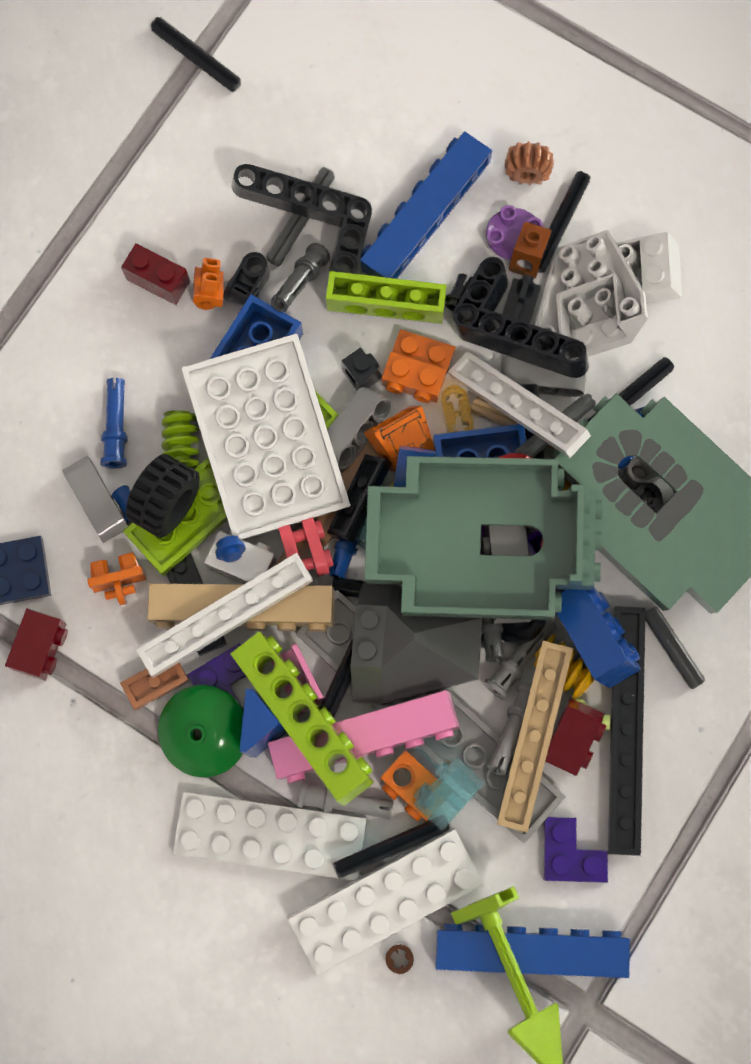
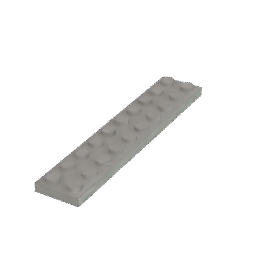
M336 590L334 627H326L325 632L308 631V627L302 626L296 633V636L335 672H337L353 638L356 606ZM437 689L422 693V695L402 698L388 704L371 705H373L377 710H380L397 704L408 702L414 699L425 697L431 694L442 692L447 689ZM450 692L460 729L453 730L454 736L436 741L435 736L423 739L424 745L418 748L498 820L514 753L505 775L495 774L497 769L495 767L492 772L487 769L486 766L493 755L500 737ZM542 776L528 833L506 828L525 844L566 796Z

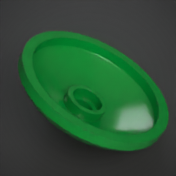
M194 685L179 691L164 706L158 723L159 742L166 758L178 770L194 777H213L231 769L243 756V753L240 752L243 707L229 692L213 685ZM195 728L202 732L201 739L194 737L193 731Z

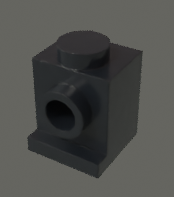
M361 347L341 360L342 372L356 391L361 387L369 388L382 378V374L378 370L379 364L371 353L365 354Z

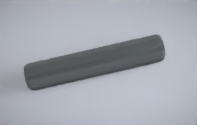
M655 606L646 611V622L688 686L694 689L705 682L704 676L660 609Z

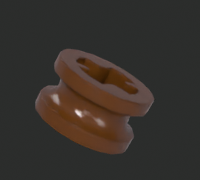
M394 945L386 953V965L393 973L404 974L413 966V953L405 945ZM398 950L405 951V958L409 960L406 967L401 965V969L395 968V961L391 959L393 952L396 951L399 954Z

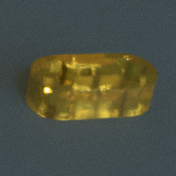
M458 385L448 386L441 395V406L447 433L459 432L457 429H452L456 427V417L461 418L463 426H468L464 431L473 430L474 423L466 391ZM450 394H455L457 398H462L458 403L459 410L454 411L453 403L446 401L450 399Z

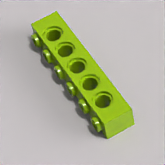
M259 631L230 654L337 802L345 806L374 783L369 776L373 770L362 756L357 759L350 749L354 747V744L343 731L338 734L332 726L336 720L327 708L320 709L314 700L318 696L308 683L302 685L296 676L300 672L290 659L284 661L279 652L283 649L272 635L267 638ZM269 661H274V669L268 674H263L264 665ZM286 685H292L291 694L286 698H281V689ZM303 709H310L308 720L299 723V713ZM322 733H328L327 744L323 747H317V737ZM345 757L347 760L346 768L342 772L336 773L334 771V763L337 759Z

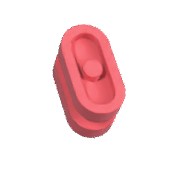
M313 517L302 520L303 528L296 531L291 530L290 524L278 528L287 558L295 553L299 556L296 543L307 540L312 557L301 560L306 569L316 568L318 577L330 573L328 567H332L334 564L329 548L325 550L322 548L320 539L325 538V534L320 520L314 522Z

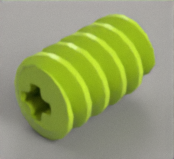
M182 410L165 412L163 414L165 417L162 419V426L165 427L162 431V437L165 440L161 443V447L165 452L162 454H168L190 468L198 466L199 461L191 459L192 455L199 454V449L191 447V444L199 442L198 437L191 436V433L199 431V426L191 424L192 421H197L195 413Z

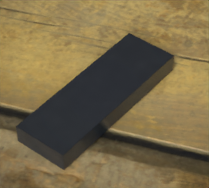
M365 454L347 491L350 507L337 511L327 534L333 538L354 543L367 516L368 486L381 487L392 465L389 460Z

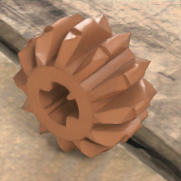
M529 141L525 144L518 142L516 146L509 147L505 159V174L509 176L510 180L518 181L520 185L523 183H527L529 186L532 183L542 184V181L549 180L554 166L553 153L549 151V147L541 146L540 142L535 144Z

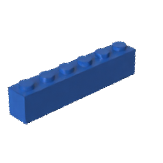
M466 131L458 139L456 137L453 138L446 149L447 153L441 160L439 158L435 160L430 167V174L424 181H418L407 203L403 201L397 207L394 213L395 217L390 224L386 222L380 228L377 234L378 238L373 245L368 244L363 249L360 258L361 271L369 276L398 279L491 163L492 149Z
M444 923V930L437 929L436 970L506 973L489 931L485 930L483 925H475V931H463V924ZM507 926V932H504L522 974L630 978V938H622L621 931L602 930V937L590 936V930L570 929V935H558V928H539V934L526 933V927Z

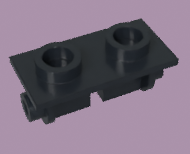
M523 275L522 279L513 278L503 309V315L530 324L541 289L540 285L533 282L534 278L532 276Z

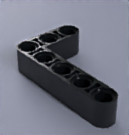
M242 164L236 168L231 185L236 196L338 226L339 231L329 272H340L337 264L345 263L350 269L348 273H356L372 215V207L368 200L251 164ZM240 177H248L253 184L245 186L238 179ZM275 185L281 192L272 194L267 190V186ZM302 193L308 197L309 201L300 202L295 198V194ZM323 202H332L336 210H327L323 206ZM354 209L359 210L364 218L357 219L352 216L350 211ZM344 237H353L357 245L350 246L346 244Z
M488 257L484 259L453 311V321L460 339L567 377L579 378L585 375L589 369L586 346L583 342L494 312L509 282L504 262L500 258ZM546 348H552L548 351H543ZM578 357L577 360H570L571 358Z

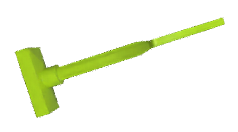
M512 886L452 912L451 915L456 925L480 918L484 929L489 931L525 1015V1020L509 1028L508 1034L537 1064H563L559 1006L557 1003H554L539 1012L537 1011L501 927L503 922L498 911L519 898L515 887Z

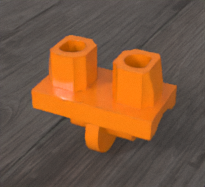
M205 257L203 258L202 267H195L193 303L203 310L222 307L224 271H220L221 261L218 259Z
M134 553L120 555L118 560L121 570L110 573L107 560L91 562V578L87 579L89 588H92L94 593L105 591L106 600L117 598L120 606L127 604L126 595L136 593L133 583L147 580L146 573L141 565H139Z

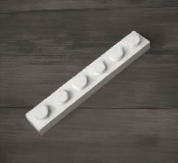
M468 351L448 371L452 379L569 458L591 436L586 428Z
M295 553L136 649L149 674L154 678L314 580L298 554Z

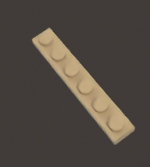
M547 641L542 642L497 825L528 833L573 648Z

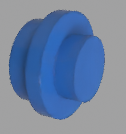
M226 536L216 543L217 549L215 554L219 560L228 563L234 562L241 558L246 547L238 536Z

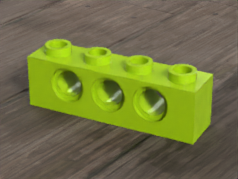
M330 271L326 294L327 311L442 324L447 285Z

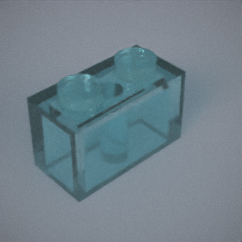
M457 757L452 763L446 759L434 772L439 777L430 786L425 782L413 795L417 799L413 806L439 831H442L485 784Z

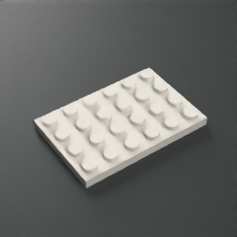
M298 334L181 368L232 535L238 536L240 540L276 530L279 527L302 522V520L319 517L350 507Z

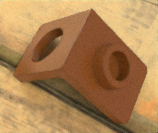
M524 222L513 250L509 271L520 275H529L536 279L551 230ZM526 260L532 264L533 268H522L518 265L517 261Z

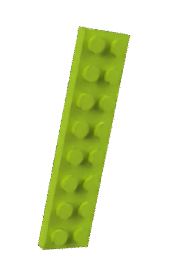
M316 392L328 430L338 417V414ZM209 457L194 469L200 476L197 495L182 522L171 533L163 538H158L134 523H131L123 530L128 539L162 576H165L228 520Z

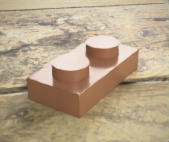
M179 662L154 678L151 677L146 668L120 684L133 709L137 711L190 681Z

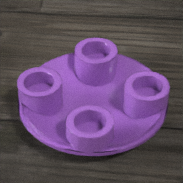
M506 205L488 222L486 227L487 243L495 254L504 259L511 260L524 222L543 227L542 221L524 209Z

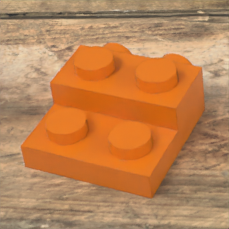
M400 329L381 378L382 386H385L387 391L401 395L404 392L413 395L415 400L422 403H430V401L437 403L455 352V346Z

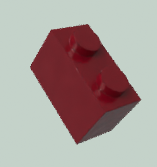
M135 243L121 266L127 281L174 305H177L190 283L186 268Z
M26 608L5 666L13 671L46 681L47 676L52 675L57 664L55 654L58 646L62 647L65 643L68 630L65 629L67 624L61 619Z
M569 698L551 737L545 762L575 776L578 775L581 767L587 769L594 753L589 749L594 740L597 742L601 740L607 726L602 723L604 713Z

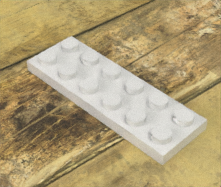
M183 792L172 854L354 881L359 878L360 870L343 878H338L334 871L333 863L363 850L367 819Z
M453 827L287 916V919L314 972L318 975L484 884L456 829Z

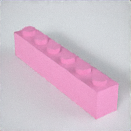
M447 690L339 721L332 725L338 734L343 731L354 744V747L350 750L357 759L374 753L376 758L394 754L393 748L405 745L406 749L424 745L423 739L435 736L436 741L454 736L453 730L460 729L451 694ZM322 733L317 737V747H323L327 744L328 733ZM290 736L268 742L277 779H287V783L290 784L306 779L305 773L315 771ZM345 757L339 758L334 765L346 762L347 766V760Z

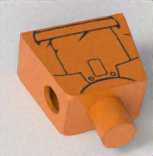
M409 406L364 432L379 456L386 458L392 463L391 471H396L400 445L435 450L422 406Z

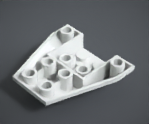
M605 230L556 248L535 326L583 342L586 346L588 357L632 343L648 319L646 295L611 232ZM546 348L543 351H548L552 348ZM578 357L571 358V360L578 359Z

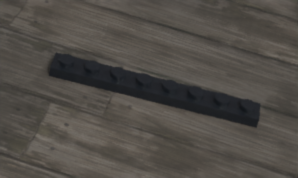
M615 606L613 609V618L616 617L625 630L622 637L628 644H633L641 658L637 661L641 670L612 687L608 854L641 856L646 608Z

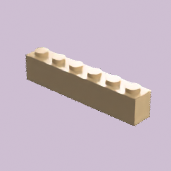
M149 584L147 620L152 624H156V629L170 630L175 625H178L242 585ZM306 585L240 626H247V630L265 631V626H277L278 631H296V626L308 627V631L325 632L326 627H334L335 590L333 586Z

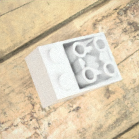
M668 232L616 242L645 292L646 304L682 298L679 243Z

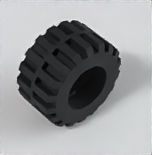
M168 454L159 455L146 466L136 480L128 497L125 512L126 518L158 538L167 536L182 522L191 508L198 492L199 473Z

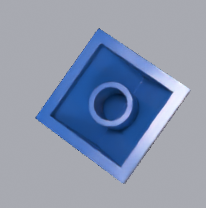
M246 689L240 752L248 757L256 758L269 747L268 742L277 740L286 730L263 698L253 689Z

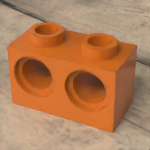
M406 750L380 777V780L384 783L381 789L393 800L397 797L402 799L407 804L404 810L417 822L420 818L427 822L452 793ZM401 769L408 771L411 775V782L403 787L395 784L393 780L395 772ZM429 791L433 794L434 803L431 807L423 808L418 805L416 796L419 792Z

